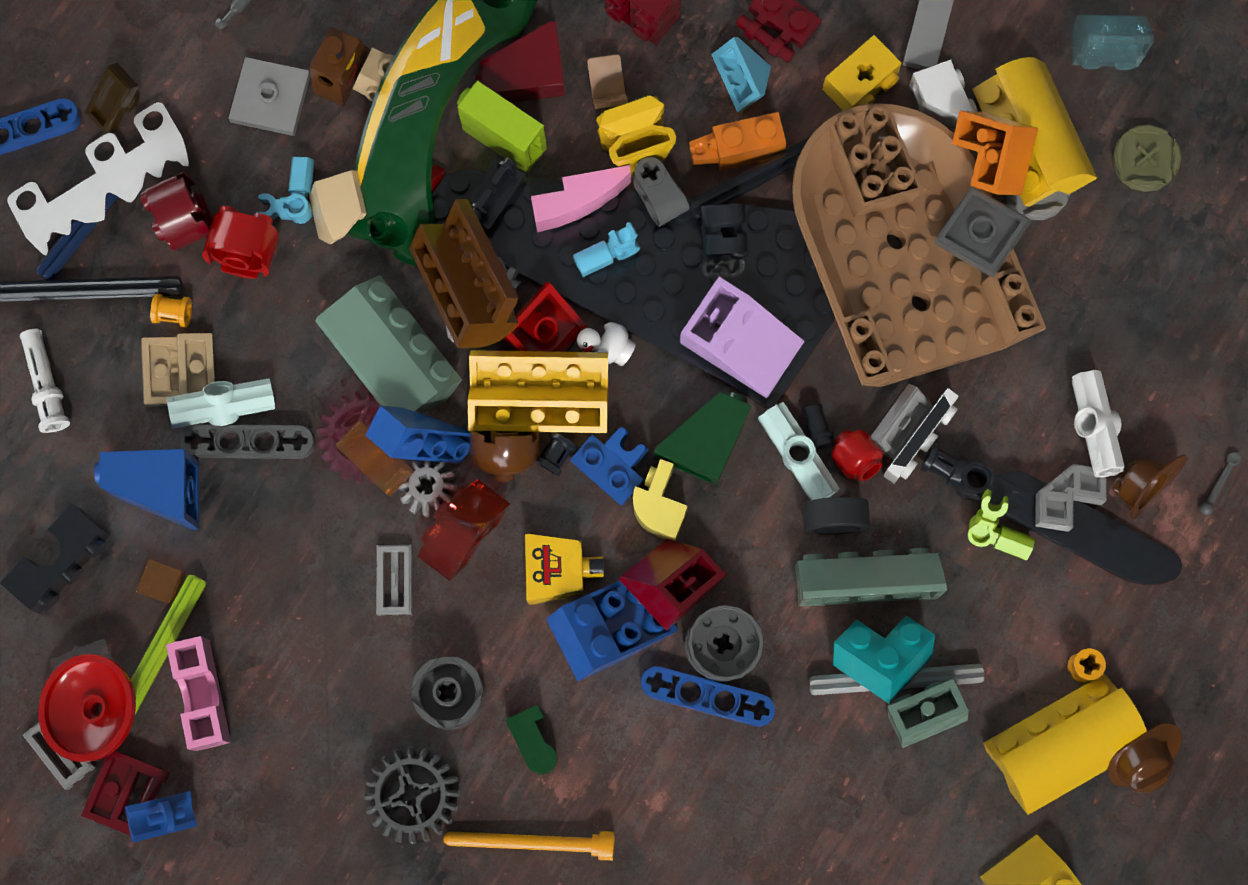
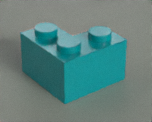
M905 616L890 634L883 638L856 619L834 642L833 666L890 704L932 659L935 634L908 616Z

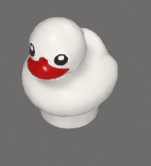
M614 322L604 325L605 333L601 338L599 333L592 328L580 331L577 336V344L583 352H608V364L615 362L623 366L632 355L636 346L635 342L628 339L627 329L623 325Z

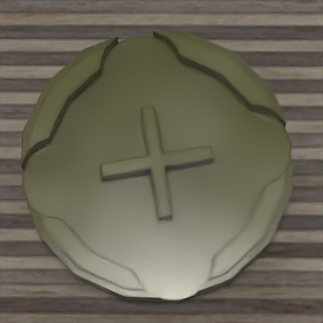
M1149 124L1135 126L1124 133L1115 144L1112 154L1113 168L1120 181L1131 189L1142 192L1156 191L1168 185L1179 171L1182 159L1180 147L1176 140H1173L1163 128Z

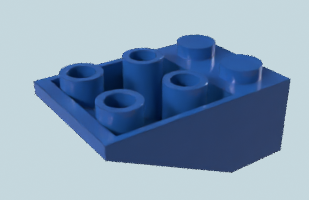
M621 581L561 606L546 619L577 681L596 674L678 631L675 624L666 631Z

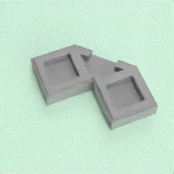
M1072 464L1036 493L1035 526L1069 532L1073 528V501L1103 505L1107 501L1106 477H1095L1091 466Z

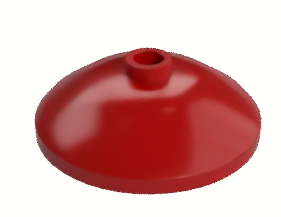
M83 654L66 660L49 676L40 695L38 719L46 742L57 754L72 761L91 762L108 756L123 743L131 730L136 712L135 690L127 672L117 662L108 657ZM100 705H102V711H101V714L99 715V714H98V707H99Z

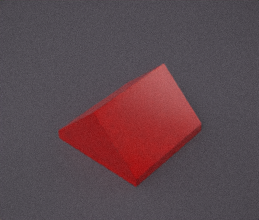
M546 282L515 315L518 320L517 326L502 340L512 351L565 352L577 339L580 331L588 326L551 283Z

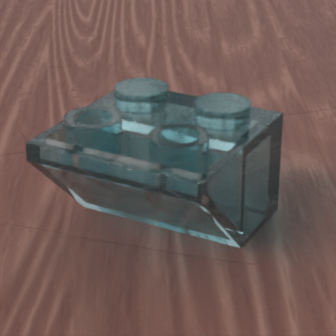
M1078 15L1072 26V65H1082L1084 69L1115 66L1118 70H1131L1139 67L1154 43V33L1146 16Z

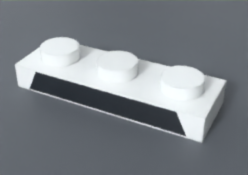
M947 388L883 475L886 479L895 484L900 476L905 480L909 477L918 464L913 460L920 449L924 452L928 451L938 435L933 433L940 422L947 425L957 412L958 408L953 406L959 397L957 394Z

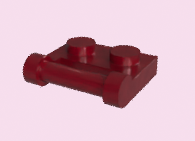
M115 750L106 756L81 816L130 836L128 822L121 818L140 774L142 773L150 777L139 803L156 799L162 782H167L170 772Z

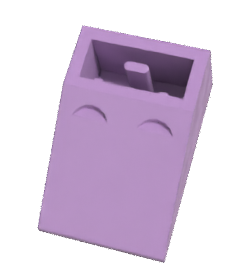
M718 277L682 330L680 336V343L765 398L769 396L804 343V340L753 298L721 277Z

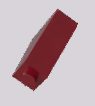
M556 21L546 23L480 62L481 74H475L476 82L478 80L509 102L565 96Z

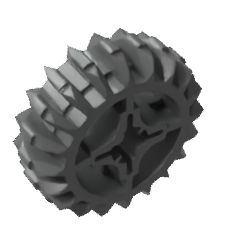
M413 746L408 747L407 758L403 757L400 749L394 750V757L396 759L394 763L387 756H383L381 761L387 768L383 771L373 766L371 771L379 776L378 781L367 779L365 785L375 788L374 794L366 793L363 795L364 800H375V805L368 807L366 813L370 815L378 812L380 815L374 819L372 825L378 827L385 822L387 825L382 832V835L385 837L391 835L394 829L397 830L395 841L401 843L405 833H408L409 843L416 844L417 833L421 832L423 840L428 842L431 840L428 830L430 828L436 834L441 835L443 829L438 822L440 820L447 824L453 822V819L445 814L446 810L458 811L459 809L457 804L449 803L450 797L461 796L459 790H449V785L457 783L458 777H445V774L452 769L449 763L443 765L440 769L437 767L441 761V755L435 754L430 762L427 761L429 756V749L422 748L419 758H416V751ZM408 766H423L430 770L437 780L431 783L418 784L410 773ZM398 771L400 775L399 790L396 794L384 800L386 784L391 776ZM408 784L414 785L413 789L415 790L418 788L420 790L428 789L416 797V806L411 805V801L405 802L400 800L396 802V800L404 798V795L408 794ZM441 791L440 803L436 812L431 818L426 820L425 800L435 794V792ZM405 806L409 809L412 817H414L416 825L407 826L399 823L389 814L388 810Z

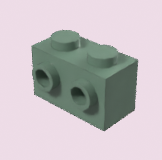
M954 679L946 682L943 680L934 682L925 687L923 692L913 696L911 694L903 695L893 700L892 705L887 706L888 718L902 748L968 721L969 710Z

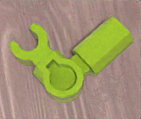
M987 489L982 495V509H979L976 515L969 520V541L978 547L992 544L994 549L1023 560H1028L1035 544V538L1003 525L997 527L999 523L998 517L1003 516L1008 510V497L1004 496L1000 504L992 505L990 503L991 490Z

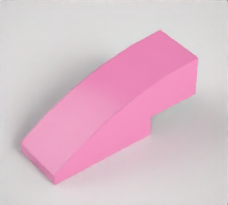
M630 165L562 177L563 191L531 196L537 232L557 228L581 219L612 200L631 183Z

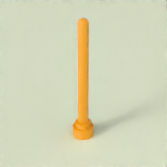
M449 831L444 834L443 841L448 846L591 852V856H598V860L613 861L615 833L612 831H600L599 835L593 834L592 838Z

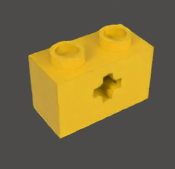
M873 35L825 77L822 90L843 111L856 106L872 104L875 101L873 96L881 89L885 92L888 91L899 80L898 73L902 63Z

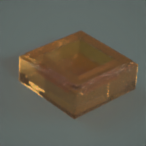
M149 559L136 592L171 605L184 572Z

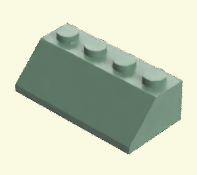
M380 275L354 286L315 320L380 405L402 407L423 414L445 403L462 381Z
M913 548L907 550L908 555H894V550L873 551V557H859V552L838 553V559H824V554L803 555V560L797 561L795 565L798 607L938 599L947 591L939 553H929L928 548Z

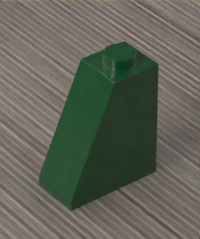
M719 392L656 447L654 459L658 461L662 459L673 463L674 468L717 487L752 406L746 404L747 399L737 393L728 392L726 395Z

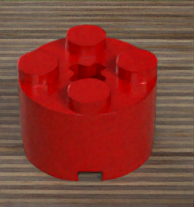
M221 206L219 212L213 216L202 257L210 265L215 260L221 264V271L234 276L256 279L258 274L263 272L264 277L269 275L280 234L272 226L273 219L265 214L255 213L251 216L240 213L233 207Z

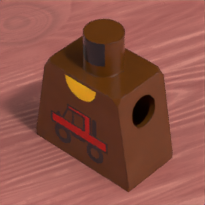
M331 27L310 65L313 93L344 107L370 53L368 47L360 39Z

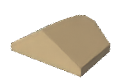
M351 170L314 182L309 199L318 238L328 244H333L343 238L353 225L367 214L357 171Z

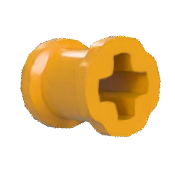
M154 294L150 311L152 323L164 321L179 323L181 327L185 328L189 326L192 315V300L190 297H184L182 300L164 298L162 294Z
M1091 648L1081 650L1077 654L1072 655L1067 662V670L1071 678L1080 683L1098 679L1106 669L1104 656L1099 651ZM1088 658V665L1093 667V670L1084 673L1085 667L1080 665V661Z

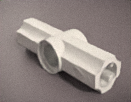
M1101 371L1080 372L1072 377V385L1079 410L1074 420L1075 430L1078 435L1086 439L1094 476L1104 478L1123 472L1125 467L1117 438L1121 430V418L1116 411L1110 410Z

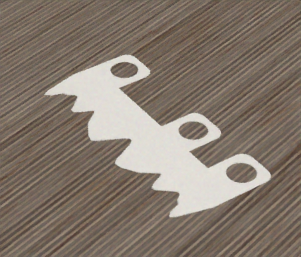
M154 103L135 116L134 124L145 143L125 154L113 133H107L86 147L85 153L96 173L56 199L47 203L35 182H29L9 195L7 202L25 237L43 255L47 256V242L50 240L52 232L65 235L70 234L72 219L84 223L104 220L105 197L107 193H113L126 202H132L143 187L146 172L160 178L165 161L167 160L178 161L183 166L189 165L183 137L162 103ZM152 111H157L163 116L161 126L152 131L145 129L143 126L144 117ZM102 142H110L114 146L113 156L106 161H99L94 156L95 148ZM24 191H32L36 195V202L29 210H20L16 205L18 196Z

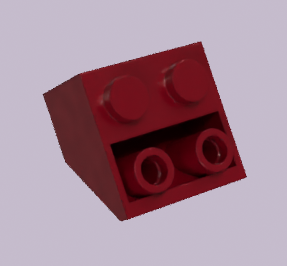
M604 0V8L608 16L618 23L623 21L632 28V32L639 39L645 42L650 40L655 45H658L680 17L681 0Z
M666 539L621 575L619 580L667 631L710 595L727 574L702 548Z

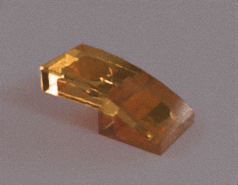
M359 421L335 446L385 494L391 497L414 471L401 459L389 457L365 436L368 428Z

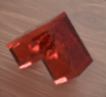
M479 479L468 488L461 486L451 499V503L444 501L436 510L433 518L437 521L421 537L420 541L424 544L417 557L448 581H451L468 565L480 542L499 525L511 503Z

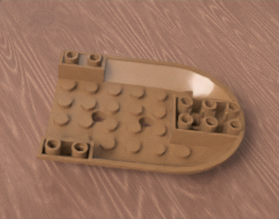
M893 104L856 106L828 119L806 142L797 160L793 175L792 192L795 214L863 386H886L994 353L1046 329L1014 248L995 277L992 278L934 244L936 237L970 189L976 160L969 149L952 144L954 133L942 123L917 110ZM976 188V189L982 191L983 193L989 195L990 197H992V195H991L990 192L985 191V190H982V189H979V188ZM894 235L898 237L901 241V249L892 248L887 242V236ZM912 297L922 298L926 303V311L915 309L912 305Z

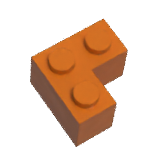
M960 110L952 144L978 152L970 186L999 195H1022L1038 128L985 112Z

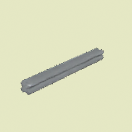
M982 664L922 668L904 689L927 687L934 682L941 680L946 682L954 679L956 685L982 683L984 681V668ZM846 674L812 676L809 679V688L812 695L869 691Z

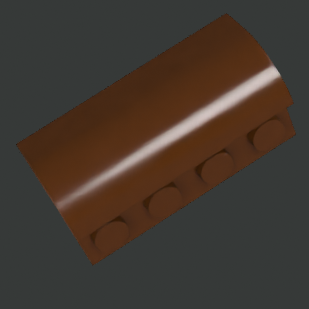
M455 199L445 224H420L409 250L457 348L484 347L502 340L515 329L518 320L512 310L517 304L518 296L468 199Z

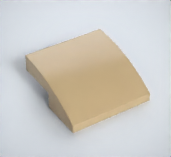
M212 333L177 334V337L141 338L144 407L167 406V397L203 391L206 385L215 382Z

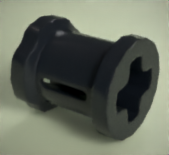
M551 432L549 435L551 440L535 462L559 477L562 473L561 466L570 452H575L578 447L559 433Z

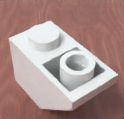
M951 60L913 73L909 86L920 112L954 129L956 128L960 110L977 112L974 101L971 98L968 99L964 92L965 82L963 75L959 69L955 70Z

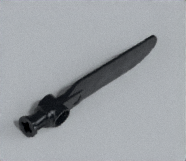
M937 443L932 445L921 465V471H930L945 479L946 485L954 488L963 499L982 503V495L988 489L991 490L990 503L998 505L1002 502L1003 497L1007 496L1008 510L1003 516L1125 581L1140 585H1160L1175 580L1181 572V559L1173 551L1079 501H1073V528L1069 532L1036 527V493L1047 484L1025 472L1014 471L997 476L993 474L990 467L985 463L971 462L962 456L957 459L941 450L940 445ZM967 474L975 475L979 479L980 488L972 487L968 483Z

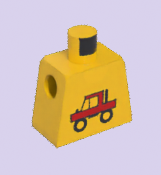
M525 534L526 599L528 605L584 594L583 578L604 577L603 557H583L581 541Z

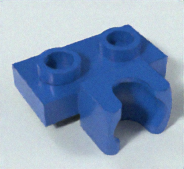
M623 426L605 444L592 434L570 459L575 466L621 506L633 495L635 486L639 488L645 481L632 468H635L649 451V448L642 444L636 446L632 451H626L623 445L629 436V431Z

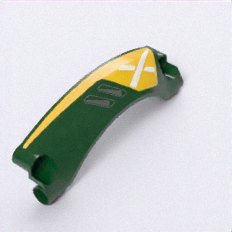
M434 0L418 19L389 64L366 120L354 171H357L367 214L363 219L358 220L348 231L352 238L370 241L380 248L394 250L392 255L395 258L411 266L418 267L409 248L420 224H436L431 193L432 156L438 127L447 102L464 73L483 53L508 38L524 33L538 0Z

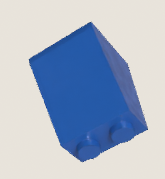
M185 449L100 452V460L94 466L95 481L99 483L100 488L116 499L191 530H199V461Z

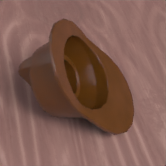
M1186 455L1178 456L1166 466L1149 459H1139L1129 463L1124 468V471L1118 475L1112 484V490L1132 509L1130 514L1132 520L1137 518L1148 503L1180 473L1186 464Z
M1168 722L1150 728L1147 732L1115 753L1107 768L1109 779L1115 785L1130 787L1135 792L1150 793L1158 790L1168 781L1173 770V759L1178 753L1182 741L1181 731L1176 725Z

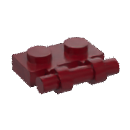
M754 0L749 6V12L757 18L752 21L742 14L735 25L744 31V36L749 40L753 41L755 39L768 49L767 53L774 58L780 57L789 63L796 52L787 45L792 42L802 49L820 27L822 19L796 0ZM768 25L781 35L775 38L764 28Z

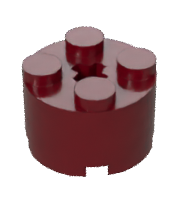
M186 171L180 172L140 193L144 207L148 212H152L156 220L152 223L154 233L161 242L166 240L173 251L180 250L207 237L213 219L202 193L198 195L195 190L191 189V186L196 185V183Z

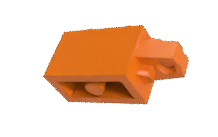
M779 112L713 126L711 134L689 142V151L693 165L717 163L719 171L763 162L784 151L786 148V140Z

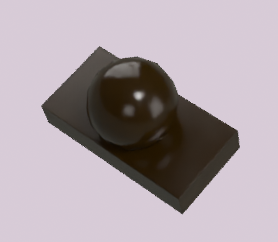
M118 63L108 66L85 111L104 134L115 133L124 114L138 106L140 97L138 84Z

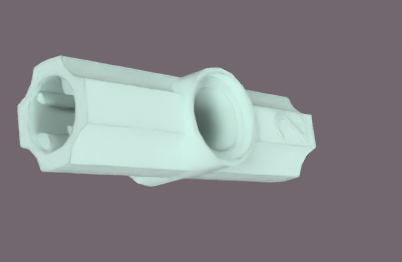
M269 378L236 385L228 381H216L206 385L203 391L166 398L172 429L205 422L215 426H224L237 421L241 415L275 409Z
M784 402L773 406L758 417L759 422L781 454L784 465L792 471L810 500L829 498L840 490L816 453L814 443L805 436ZM795 446H800L807 451L808 458L804 461H796L790 456L789 450Z

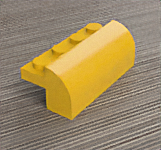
M1034 57L1013 60L996 68V75L972 89L982 112L1038 128L1022 195H1019L1023 205L1030 207L1057 191L1069 195L1097 179V175L1048 68L1043 61Z
M470 350L468 431L607 433L608 352Z
M1103 674L1098 679L1092 680L984 742L986 752L1004 774L1010 793L1026 814L1029 815L1106 771L1115 753L1147 732L1138 710L1123 688L1117 689L1109 678Z

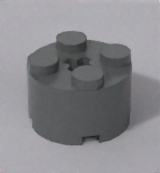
M445 656L429 660L414 676L412 683L414 708L422 719L439 729L457 730L466 727L479 716L484 707L486 698L484 682L476 669L459 657ZM456 685L454 693L457 695L453 701L446 699L443 702L444 694L441 692L444 686L452 688Z

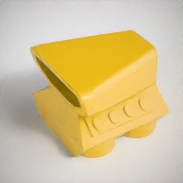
M650 95L606 110L596 119L599 126L597 133L601 141V150L609 152L610 158L616 166L630 165L631 178H634L635 167L641 159L654 157L663 163L676 143L674 130L664 127V104L656 96Z

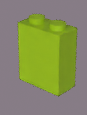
M478 80L471 89L467 87L461 93L457 101V108L463 131L503 158L511 159L516 163V167L528 174L547 149L544 125Z

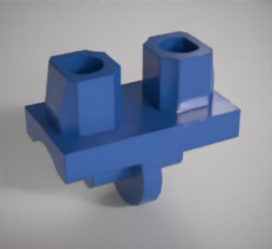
M190 791L125 806L132 842L197 827Z

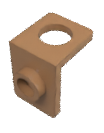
M613 54L589 58L587 65L595 109L627 104L628 98L625 94L620 55Z

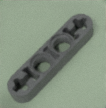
M190 425L182 431L179 438L181 448L185 449L194 458L303 459L310 456L316 446L315 438L310 430L299 425ZM214 432V446L216 450L211 451L213 446L210 443L198 444V449L194 450V447L188 441L194 439L196 433H199L202 439L213 440L212 433ZM228 433H236L240 438L238 447L231 451L223 449L221 443L223 437ZM263 433H269L274 437V444L267 451L258 450L256 447V439ZM280 433H284L283 438L285 440H297V435L302 434V437L308 443L303 444L299 451H297L293 444H283L284 451H280L282 445Z

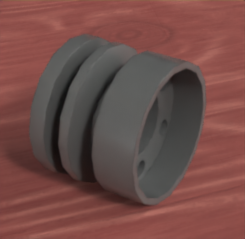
M723 605L710 608L693 620L686 631L684 648L688 662L697 673L709 680L723 682L742 678L752 671L761 658L764 642L761 629L752 615L741 608ZM725 635L727 637L726 643L731 645L730 650H723L719 654L717 653L718 646L713 644V640L720 639Z

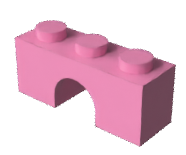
M198 636L166 644L172 676L178 682L183 697L184 713L180 715L187 749L200 751L231 743L210 640Z

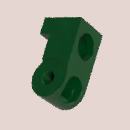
M537 704L505 721L529 769L538 775H546L555 769L558 757L552 746L546 744L536 724L545 719Z

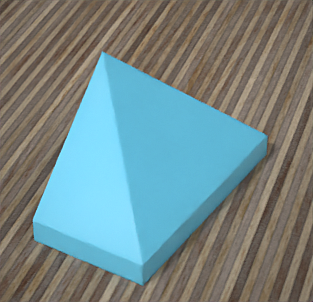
M733 37L711 54L737 112H743L765 95L771 66L741 39Z

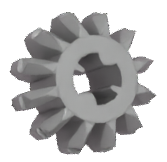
M416 460L413 461L412 466L415 472L412 474L408 470H403L401 473L409 482L398 483V489L407 492L400 498L403 504L412 502L409 510L413 514L417 513L422 507L424 517H430L431 507H435L439 515L444 513L440 503L443 501L448 505H452L454 500L446 493H454L458 489L456 484L448 483L455 477L453 471L444 472L446 467L444 462H438L433 468L432 461H424V467L421 468ZM429 480L433 489L431 494H426L423 490V482Z

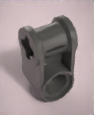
M646 157L637 163L633 185L657 226L660 227L689 210V204L685 195L675 184L659 159ZM646 173L649 177L655 175V180L652 181L649 177L643 179V174Z

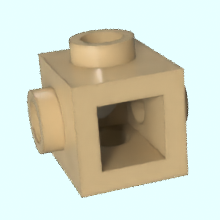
M372 47L353 90L365 95L373 102L381 80L394 56L385 54Z

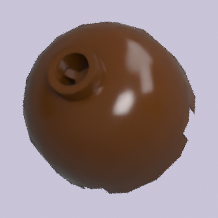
M470 431L471 455L477 467L483 472L494 474L495 481H514L515 474L524 473L534 465L539 451V432H525V435L519 434L518 431Z

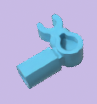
M293 157L291 159L288 189L291 195L288 197L281 196L280 199H275L272 195L265 193L258 195L261 203H270V208L266 212L260 211L257 213L265 214L273 220L280 217L282 220H292L299 224L309 221L313 215L308 196L312 190L314 160L308 157Z
M632 222L626 223L625 228L616 232L614 230L608 233L610 237L608 243H605L603 240L573 255L582 277L614 263L613 258L615 257L618 260H622L640 250L636 241L638 234Z

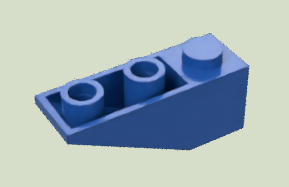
M380 405L365 435L391 458L461 463L470 449V431L402 407Z

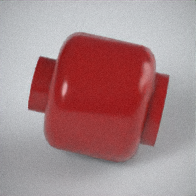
M846 430L834 440L835 447L832 450L831 458L849 480L867 481L882 468L883 451L865 430L853 432Z

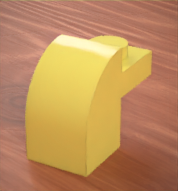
M660 459L658 467L651 466L646 477L644 486L650 487L649 490L646 491L635 486L633 509L637 521L647 532L665 540L676 541L688 506L663 497L673 472V463Z

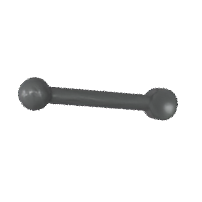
M1232 452L1226 457L1227 465L1207 501L1203 502L1199 507L1203 515H1210L1213 512V503L1231 470L1241 462L1240 454Z

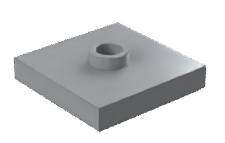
M245 57L228 118L230 123L295 136L311 77L310 71Z

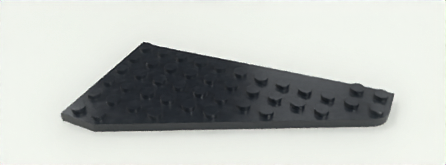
M462 169L454 171L443 178L432 193L436 224H445L455 199H470L486 175V171ZM524 177L491 229L488 230L482 226L486 236L491 241L497 257H500L505 262L506 268L509 269L510 266L516 268L519 275L540 286H543L546 282L551 283L557 292L568 301L608 322L623 325L627 332L728 384L766 410L779 403L836 319L801 232L795 211L745 205L746 222L741 225V229L747 232L748 251L727 254H703L702 235L707 232V227L702 225L701 217H692L688 210L659 227L651 218L644 202L635 190H622L605 205L581 219L557 228L537 232L531 196L563 191V181ZM632 222L638 234L636 241L640 250L622 260H618L615 257L613 258L614 263L582 277L573 255L603 240L605 243H608L610 238L608 233L614 230L616 232L625 228L626 223ZM728 227L721 228L722 236H727ZM718 277H721L749 295L804 340L803 345L767 398L680 343L682 330Z

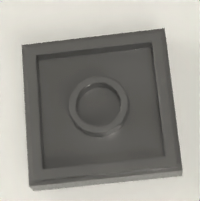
M971 186L936 237L934 244L994 278L1029 226L1031 219Z

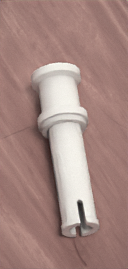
M39 329L26 330L20 334V339L22 340L35 390L31 400L32 404L37 406L41 421L38 425L39 431L52 433L63 430L70 425V419L65 416L62 407L63 393L58 387H55L42 331Z

